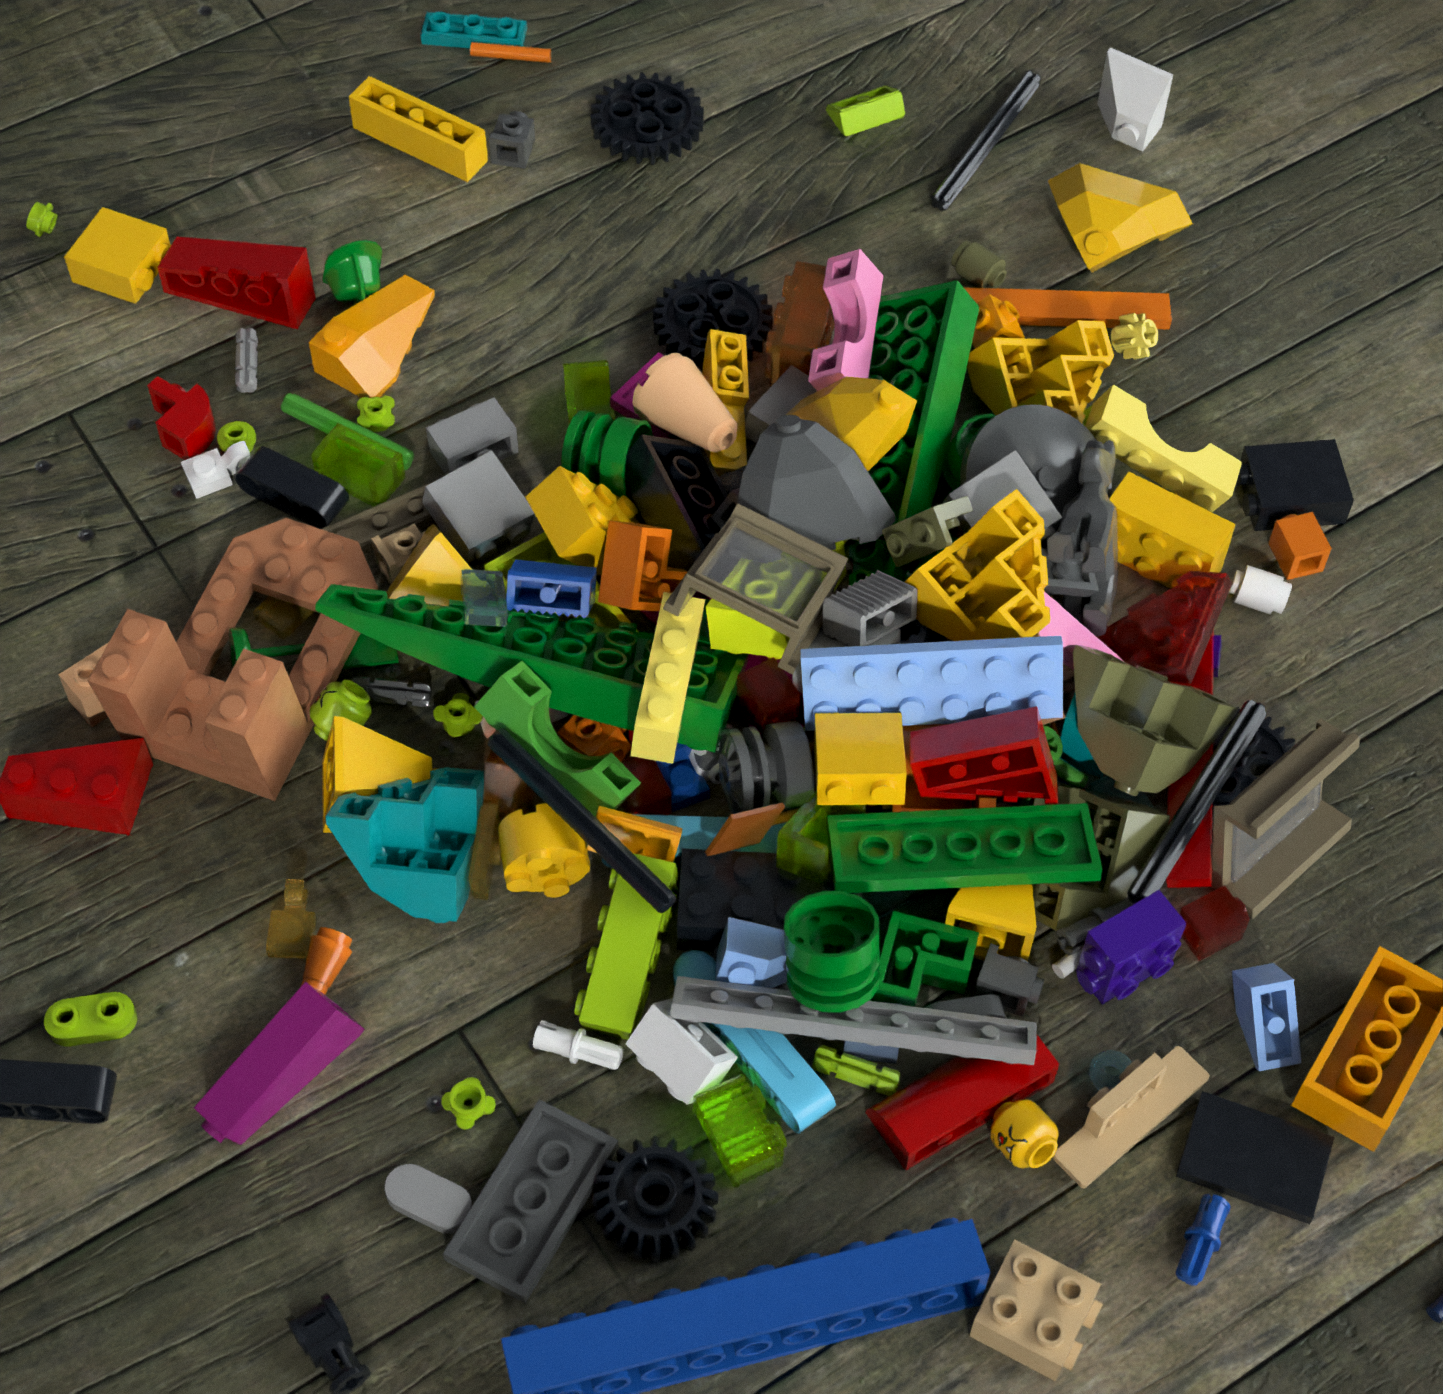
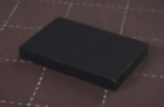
M1202 1091L1176 1177L1310 1224L1315 1214L1335 1137Z

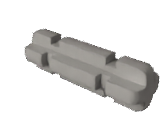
M251 327L248 329L240 328L236 332V342L238 344L236 345L235 369L237 372L235 373V384L240 393H252L257 389L258 351H256V348L258 347V338L255 329Z

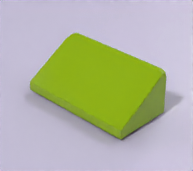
M886 85L828 104L825 107L826 112L844 136H850L905 116L902 92Z

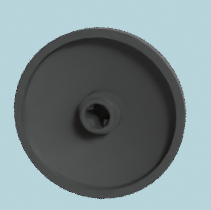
M1033 404L1010 408L988 420L971 438L961 463L960 486L1016 450L1062 517L1065 505L1078 494L1082 487L1079 483L1082 454L1089 440L1094 442L1097 440L1081 422L1059 409ZM1112 483L1108 486V498L1112 495ZM1061 519L1053 525L1056 532L1058 531ZM1047 539L1041 542V548L1048 549Z

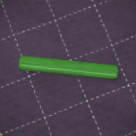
M287 393L284 396L281 404V410L284 413L400 470H408L411 467L415 456L413 451L297 394Z

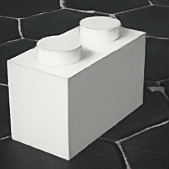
M668 999L651 1005L625 1044L636 1054L638 1062L643 1067L653 1071L667 1085V1090L673 1097L688 1105L711 1097L738 1057L702 1022L670 1018L672 999Z

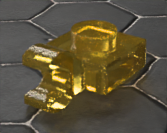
M286 879L284 911L271 910L266 944L268 957L307 959L311 936L315 935L317 918L315 912L305 911L308 891L304 889V880Z

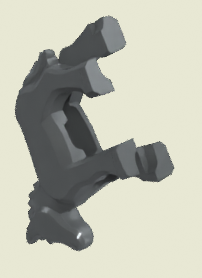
M1093 440L1087 442L1082 454L1079 483L1082 487L1078 494L1065 505L1058 531L1047 539L1048 558L1052 562L1063 563L1064 559H1074L1076 552H1083L1082 573H1095L1099 591L1089 597L1063 595L1062 607L1095 636H1101L1106 633L1107 622L1111 620L1112 607L1118 585L1117 509L1109 500L1107 494L1108 486L1112 483L1115 467V445L1110 440L1104 444L1099 441L1094 442Z

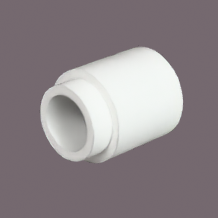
M1246 565L1243 572L1236 570L1229 593L1235 594L1234 603L1267 614H1271L1272 611L1282 614L1288 601L1292 584L1283 581L1284 577Z

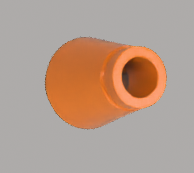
M320 927L317 935L311 936L301 986L306 981L326 995L327 990L331 987L352 954L350 949L352 939L337 930Z

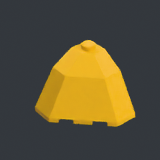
M1081 163L1048 180L1067 228L1088 270L1092 273L1157 238L1161 242L1193 225L1179 195L1173 190Z
M1077 320L1048 339L992 338L970 352L967 369L973 391L995 415L1013 407L1033 404L1059 409L1083 423L1085 419L1084 410L1087 404L1094 400L1102 383L1100 377L1103 370L1110 366L1114 354L1104 321Z
M846 376L802 399L786 415H796L800 419L819 423L851 447L866 470L869 471L906 434L917 400L885 380Z
M1017 489L995 504L967 533L919 567L905 581V583L918 589L916 619L922 625L952 641L1033 637L1051 622L1050 607L1045 606L1044 588L1048 585L1046 556H1042L1041 538L1045 535L1044 520Z

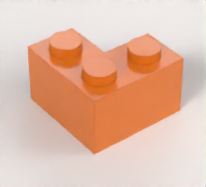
M609 520L598 602L630 610L660 611L663 593H673L688 572L667 567L672 530L641 523Z

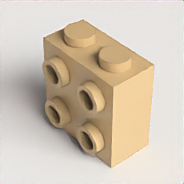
M1014 1240L974 1319L969 1336L1056 1381L1062 1367L1072 1371L1083 1347V1344L1076 1341L1083 1325L1091 1330L1103 1303L1095 1300L1101 1283Z

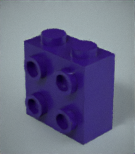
M1157 890L1088 931L1076 969L1079 983L1087 993L1094 994L1102 1005L1115 997L1118 1000L1128 997L1138 988L1141 981L1150 976L1153 979H1157L1173 967V958L1182 944L1180 940L1187 923L1162 892Z

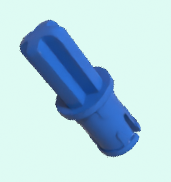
M1209 1194L1202 1196L1192 1227L1187 1228L1184 1233V1238L1187 1242L1175 1272L1179 1280L1191 1286H1196L1203 1280L1212 1253L1219 1250L1221 1246L1220 1232L1231 1208L1227 1200L1215 1194L1212 1196L1211 1203H1209L1211 1199Z

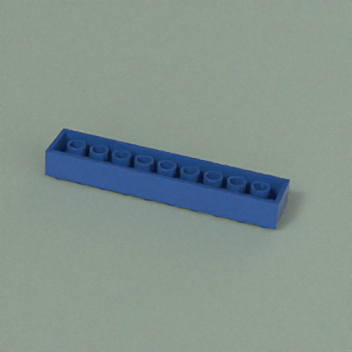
M948 1218L936 1222L931 1226L930 1230L914 1234L912 1230H900L888 1235L885 1241L867 1245L864 1241L853 1242L843 1246L839 1253L823 1257L819 1253L806 1254L795 1259L792 1265L776 1269L773 1265H762L747 1272V1276L729 1281L727 1277L711 1278L701 1283L700 1288L681 1292L680 1289L664 1290L655 1294L653 1300L634 1304L633 1301H620L608 1306L605 1309L606 1312L591 1316H586L585 1313L569 1314L559 1319L558 1324L540 1329L537 1325L522 1326L514 1329L510 1336L501 1338L512 1394H640L979 1306L983 1299L990 1270L973 1219L958 1222L956 1218Z

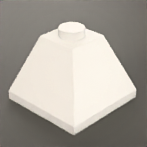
M1113 48L1107 51L1097 104L1111 137L1143 152L1162 127L1173 74Z

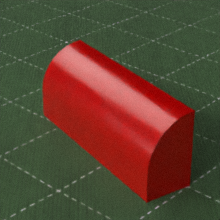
M1037 1035L1034 1065L1009 1064L997 1060L957 1056L868 1108L865 1113L902 1167L907 1171L992 1120L996 1110L1001 1105L1007 1102L1025 1100L1054 1083L1059 1063Z

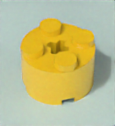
M547 803L537 804L536 812L523 815L522 809L516 810L500 822L498 826L504 879L509 891L544 892L547 897H561L570 891V885L581 880L590 871L587 842Z

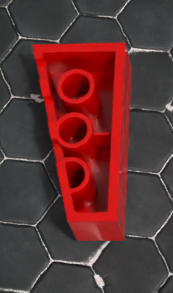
M177 236L157 267L164 293L297 330L316 299L306 247Z

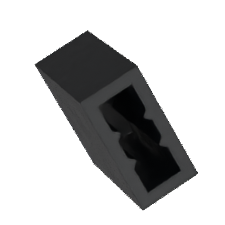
M1335 439L1244 446L1240 459L1242 465L1236 484L1242 486L1244 493L1243 511L1245 516H1250L1254 531L1273 530L1276 520L1290 514L1300 515L1309 512L1314 513L1320 526L1346 523L1354 499Z

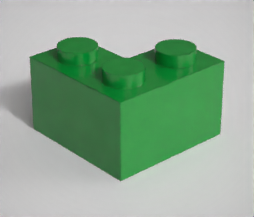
M893 911L880 956V986L870 1001L898 1003L916 1007L921 984L965 994L979 932Z

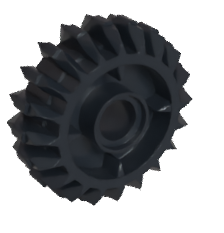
M654 1135L650 1141L651 1147L643 1148L640 1140L636 1138L633 1141L632 1153L619 1147L616 1151L618 1162L606 1159L603 1164L606 1175H597L595 1187L599 1192L593 1194L592 1200L593 1206L599 1208L595 1212L596 1223L598 1225H606L603 1229V1236L607 1241L618 1238L616 1248L620 1253L633 1246V1258L637 1261L643 1257L645 1251H650L652 1261L657 1264L661 1259V1251L668 1250L669 1256L676 1260L679 1257V1245L692 1252L696 1248L694 1236L703 1239L708 1236L709 1228L705 1223H713L716 1220V1210L712 1206L718 1204V1192L712 1190L716 1183L714 1174L705 1173L707 1170L706 1160L700 1158L692 1161L694 1149L691 1146L684 1148L679 1153L677 1152V1141L674 1138L668 1142L667 1147H660L659 1138ZM651 1193H661L667 1197V1200L661 1205L654 1206L646 1203L644 1198Z

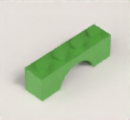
M523 661L501 675L474 708L485 718L491 727L496 730L500 728L505 729L595 817L599 806L616 810L641 784L612 752L602 756L583 755L568 747L559 738L549 716V701L552 691Z

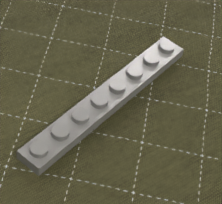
M677 976L671 1003L670 1018L684 1019L690 1022H707L730 1025L735 1028H753L776 1031L781 1034L814 1036L826 1040L837 1039L866 1043L872 1046L912 1049L917 1052H936L957 1055L963 1058H982L1003 1061L1009 1064L1034 1065L1036 1056V1022L867 1001L859 1008L844 1012H820L805 1007L792 996L790 990Z

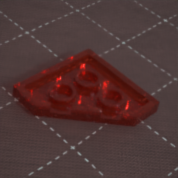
M1189 571L1176 579L1178 585L1157 597L1154 592L1127 608L1128 615L1107 626L1106 633L1096 637L1123 661L1134 667L1139 665L1167 676V681L1191 684L1232 585V581L1227 573Z

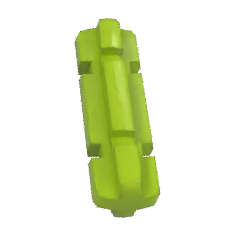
M825 1045L818 1047L813 1059V1069L827 1075L830 1072L836 1073L835 1078L870 1089L871 1086L877 1087L876 1092L891 1096L896 1092L900 1081L899 1071L883 1066L881 1070L876 1068L877 1063L845 1052L842 1053V1056L836 1054L837 1049Z

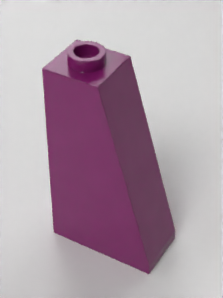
M305 981L196 1104L194 1109L205 1118L201 1127L220 1143L227 1138L242 1145L350 1046L365 1029L336 1002Z

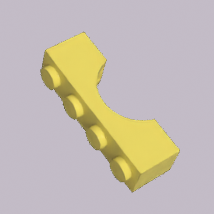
M1112 385L1093 403L1085 427L1093 434L1097 441L1103 444L1108 440L1114 442L1116 459L1157 482L1165 489L1210 512H1214L1232 497L1242 465L1240 460L1212 443H1209L1204 449L1197 452H1183L1174 449L1166 444L1153 430L1147 416L1146 404L1115 385Z
M664 592L634 725L630 756L673 764L692 664L694 663L701 629L705 599L692 597L679 616H676L663 609L665 602L672 594Z

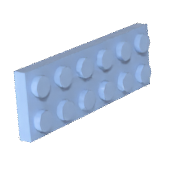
M1062 636L800 649L805 731L814 730L815 713H901L902 726L951 724L1037 706L1041 719L1063 718Z

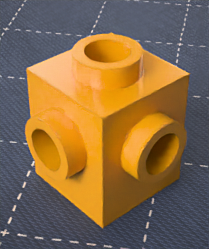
M991 294L977 303L980 308L972 340V346L975 349L992 338H1025L1017 320L1020 318L1019 313L1012 303L1007 300L1003 302Z

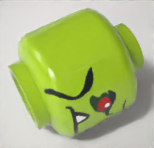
M350 680L330 682L309 710L310 718L315 724L313 728L315 733L327 741L334 716L345 717L364 726L372 714L368 693L361 686Z

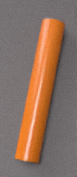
M471 42L470 56L550 63L551 49Z

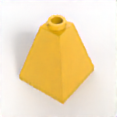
M434 524L425 531L386 592L388 599H397L398 597L408 596V594L425 596L424 601L426 604L449 606L450 599L466 601V608L483 602L493 595Z
M334 716L322 759L323 833H332L326 825V815L339 796L353 792L360 796L378 794L379 785L404 778H409L412 784L430 779V771L438 769L432 768V757L345 717Z
M1032 884L960 888L949 904L945 924L979 932L974 955L976 959L984 961L989 946L992 943L999 946L997 954L1006 957L1017 956L1028 962L1037 928Z

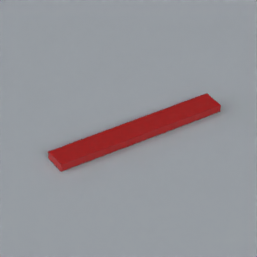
M1213 603L1172 605L1170 682L1188 687L1190 685L1213 695ZM1213 744L1188 774L1168 786L1167 815L1170 816L1169 823L1212 756ZM1212 805L1166 878L1168 888L1212 887Z

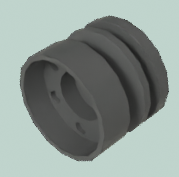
M797 720L766 724L762 739L754 726L744 727L742 732L738 728L723 730L719 744V772L725 798L732 814L769 806L770 799L772 804L783 802L785 805L783 811L811 805L814 793L812 756L804 729Z

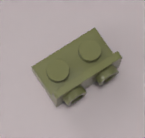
M968 496L934 506L883 529L882 533L895 566L906 565L952 545L953 542L948 530L960 525L959 517L973 511Z

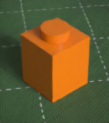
M1313 512L1300 515L1290 514L1276 520L1268 543L1286 580L1323 572L1332 549Z

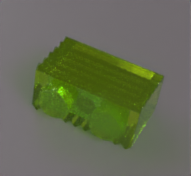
M743 1074L693 1096V1111L734 1188L739 1187L741 1184H746L758 1176H763L766 1172H771L773 1169L781 1167L783 1165L784 1148L787 1147L785 1135L777 1122L770 1124L763 1112L766 1109V1102L759 1087L756 1084L749 1086Z

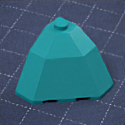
M444 767L430 771V779L412 784L409 778H404L379 785L378 794L360 796L353 792L339 796L326 815V825L371 891L414 918L429 919L435 923L457 922L468 900L478 857L487 771Z

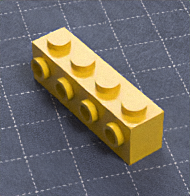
M369 76L348 97L354 129L459 179L469 182L488 161L484 129Z

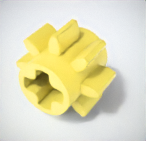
M1131 313L1119 316L1121 325L1115 326L1111 332L1113 348L1118 353H1123L1124 359L1149 357L1148 348L1154 347L1158 340V331L1155 323L1150 319H1146L1144 313L1137 315Z

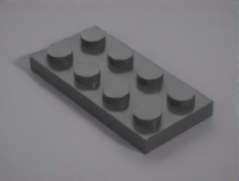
M539 1099L443 1253L444 1260L526 1304L594 1190L597 1175L604 1173L603 1164L606 1159L611 1160L619 1148L618 1140Z

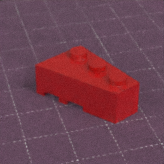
M1037 706L910 732V766L921 797L976 800V795L1003 796V802H1017L1018 797L1044 799L1045 804L1049 805L1058 804L1057 772Z
M144 738L8 756L0 777V804L7 818L130 835L153 761Z

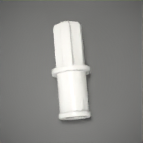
M541 1020L540 1026H537L533 1038V1048L567 1057L570 1063L576 1064L580 1059L615 1070L619 1068L623 1058L624 1049L621 1046L586 1036V1030L582 1028L575 1031Z

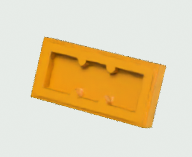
M603 806L598 807L596 818L632 853L674 862L683 828ZM588 844L587 850L596 852V851Z

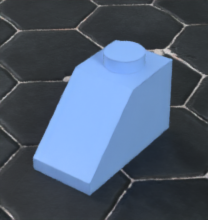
M728 917L717 949L715 981L773 988L787 981L784 930Z
M1275 963L1232 971L1236 1014L1255 1068L1258 1071L1300 1064L1301 1052L1294 979Z

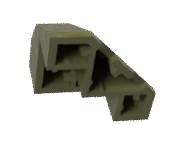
M1077 644L1073 650L1078 732L1100 771L1115 779L1116 781L1113 786L1127 794L1138 796L1139 791L1157 794L1188 774L1238 712L1239 708L1190 685L1188 687L1168 682L1167 676L1139 665L1134 667L1101 650Z
M1057 782L1058 804H1088L1102 865V874L1100 881L1032 884L1036 920L1057 931L1060 928H1065L1086 918L1088 912L1095 908L1105 909L1128 897V889L1166 830L1170 819L1169 815L1146 805L1110 794ZM1030 798L1027 806L1049 804H1045L1044 799Z

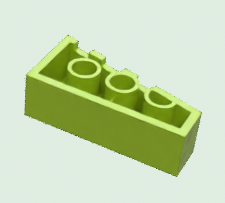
M634 854L678 898L680 878L676 863ZM612 868L609 879V889L614 890L610 906L605 904L602 906L597 926L599 931H603L599 947L592 946L589 952L586 972L591 973L587 990L580 989L574 1014L580 1016L579 1022L582 1028L587 1031L628 1040L642 1019L650 992V982L646 981L647 974H654L660 959L661 940L657 939L658 932H668L672 918V906L664 913H658Z

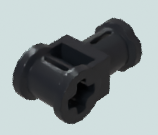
M328 1293L321 1296L320 1303L297 1317L290 1315L285 1318L304 1354L309 1356L316 1369L320 1366L323 1368L331 1382L329 1388L331 1394H349L370 1377L371 1371L366 1364L361 1365L351 1349L354 1344L348 1332V1327ZM336 1359H339L341 1361L342 1365L344 1366V1369H342L339 1366Z

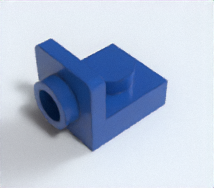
M677 743L673 764L652 760V774L671 813L710 798V789L704 777L696 773L689 759L692 749L680 743Z

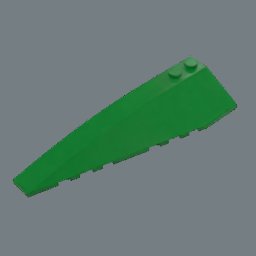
M958 280L880 296L868 378L885 380L917 400L906 434L868 471L895 514V522L892 525L931 508L947 454L980 308ZM883 534L876 541L859 544L858 540L852 539V544L848 545L849 559L853 562V573L849 575V585L853 586L854 582L857 583L860 579H865L866 576L870 577L871 573L875 574L877 570L904 582L911 562L896 567Z
M331 584L316 602V611L353 630L433 666L490 688L501 675L523 661L552 691L549 708L634 731L655 634L642 631L637 632V624L619 621L618 628L603 627L595 624V618L578 616V618L565 622L558 621L559 617L556 613L550 615L548 612H545L542 615L540 611L534 614L531 610L526 613L523 609L517 612L515 608L509 611L505 606L489 604L487 611L466 609V601L450 599L449 606L426 604L424 601L425 596L408 594V596L398 597L397 599H388L386 591ZM699 635L677 743L687 745L693 750H706L715 753L720 742V736L726 728L750 654H732L728 651L711 649L710 638Z

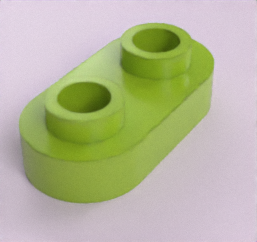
M120 992L62 999L51 1005L44 1016V1026L51 1040L65 1047L117 1040L127 1036L137 1023V1012L131 999ZM118 1008L116 1014L105 1016L107 1010ZM69 1014L73 1015L69 1022L60 1023L62 1017Z

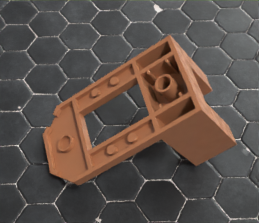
M284 518L232 539L177 642L165 621L127 609L87 681L121 740L144 738L150 756L155 759L275 801L314 725L310 718V707L330 682H336L360 632L321 613L289 676L283 662L243 649L225 682L209 675L229 639V628H235L254 591L316 611V602L331 584L374 590L379 589L358 541Z

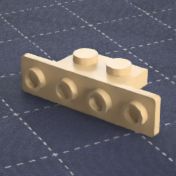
M1176 1046L1162 1059L1154 1053L1143 1063L1139 1059L1133 1061L1121 1073L1119 1077L1121 1082L1112 1090L1103 1087L1091 1098L1087 1104L1090 1111L1085 1125L1057 1149L1053 1160L1081 1188L1088 1187L1208 1081L1209 1073L1180 1046Z

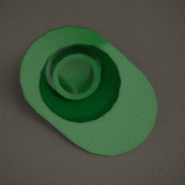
M369 240L354 241L335 249L327 257L324 264L322 281L329 286L338 301L351 302L354 306L380 290L379 267L382 259L381 246Z

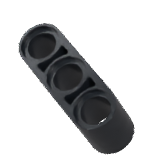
M259 446L234 475L237 485L248 495L319 529L329 526L349 501L348 492L335 480L264 446Z
M0 1059V1118L87 1124L104 1123L109 1117L117 1074L108 1068L95 1065Z

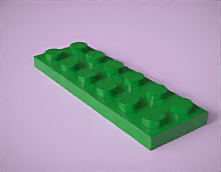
M1087 803L827 815V834L835 891L863 893L1101 880L1102 865Z

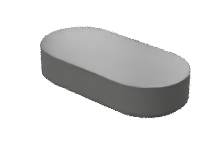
M404 1164L398 1166L390 1172L385 1181L386 1197L394 1210L441 1233H456L472 1208L470 1195L463 1187L418 1165Z

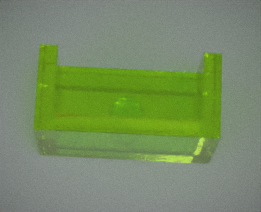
M599 360L563 364L569 424L580 410L594 411L596 414L606 413L614 421L616 417L613 413V408L610 407L611 391L608 361Z
M340 423L336 424L311 455L315 471L335 480L345 488L349 495L373 507L386 502L406 478L401 453Z
M815 791L778 832L776 867L823 884L832 874L827 834V815L865 814L866 805H817Z

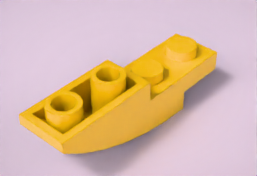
M710 329L707 334L702 375L737 422V435L734 443L725 450L719 452L704 450L718 476L742 479V474L747 465L744 406L749 400L746 335Z

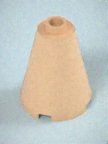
M672 353L661 357L647 369L645 373L649 375V378L643 387L639 383L637 384L632 402L634 412L642 420H646L649 424L711 452L725 450L734 443L737 435V422L690 358L683 357L679 353Z

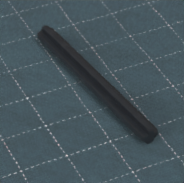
M1031 70L1023 73L931 195V205L933 208H938L940 211L948 209L1040 86L1039 81L1041 77L1038 73L1034 74Z
M1253 700L1244 702L1128 889L1127 895L1132 904L1160 890L1265 719V706L1262 703H1257Z
M497 729L488 738L487 745L658 913H664L674 904L676 896L505 729Z

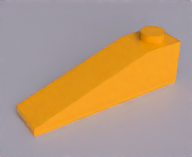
M404 275L332 318L308 342L314 372L360 398H380L396 382L401 372L400 365L405 354H409L412 347V338L417 328L421 327L435 296L434 289Z

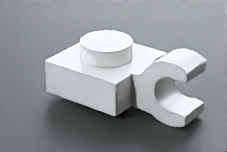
M245 441L234 443L222 456H220L218 449L215 448L181 462L196 499L233 485L230 476L234 475L250 457Z

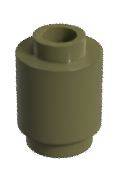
M964 241L952 256L951 265L956 268V273L978 288H998L1007 275L1005 260L977 242Z

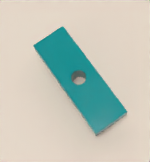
M441 11L426 12L420 35L421 44L470 48L471 42L524 46L527 22L526 20H515L510 17L492 18L481 17L476 14L457 15Z

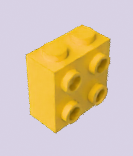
M102 207L64 258L73 283L136 304L144 292L151 288L155 277L159 273L157 267L171 245L166 228Z
M815 713L814 755L817 805H905L907 773L901 713Z

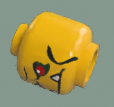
M1028 1099L1007 1102L996 1110L993 1116L994 1122L991 1126L990 1138L995 1147L1012 1165L1018 1168H1039L1050 1161L1057 1151L1059 1131L1055 1122L1035 1102Z

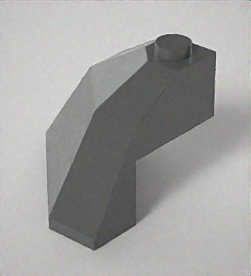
M781 415L761 433L742 474L738 504L831 550L836 549L835 542L847 539L858 540L859 544L876 541L883 534L882 530L895 522L894 512L856 452L819 423L800 419L796 415ZM738 528L735 529L728 550L730 558L762 565L780 562V556L786 553Z

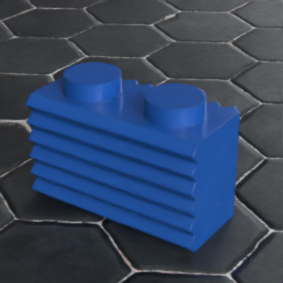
M515 559L507 575L506 608L509 611L515 608L517 612L523 609L526 613L529 610L534 614L540 611L542 615L545 612H548L550 615L556 612L558 616L564 613L567 617L572 614L575 618L579 615L586 618L595 603L597 567Z

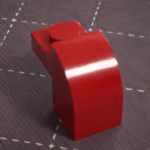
M157 376L147 386L154 410L162 414L155 422L162 447L184 460L202 454L210 446L216 433L215 420L206 391L196 383L186 392L180 385L176 383L170 384Z

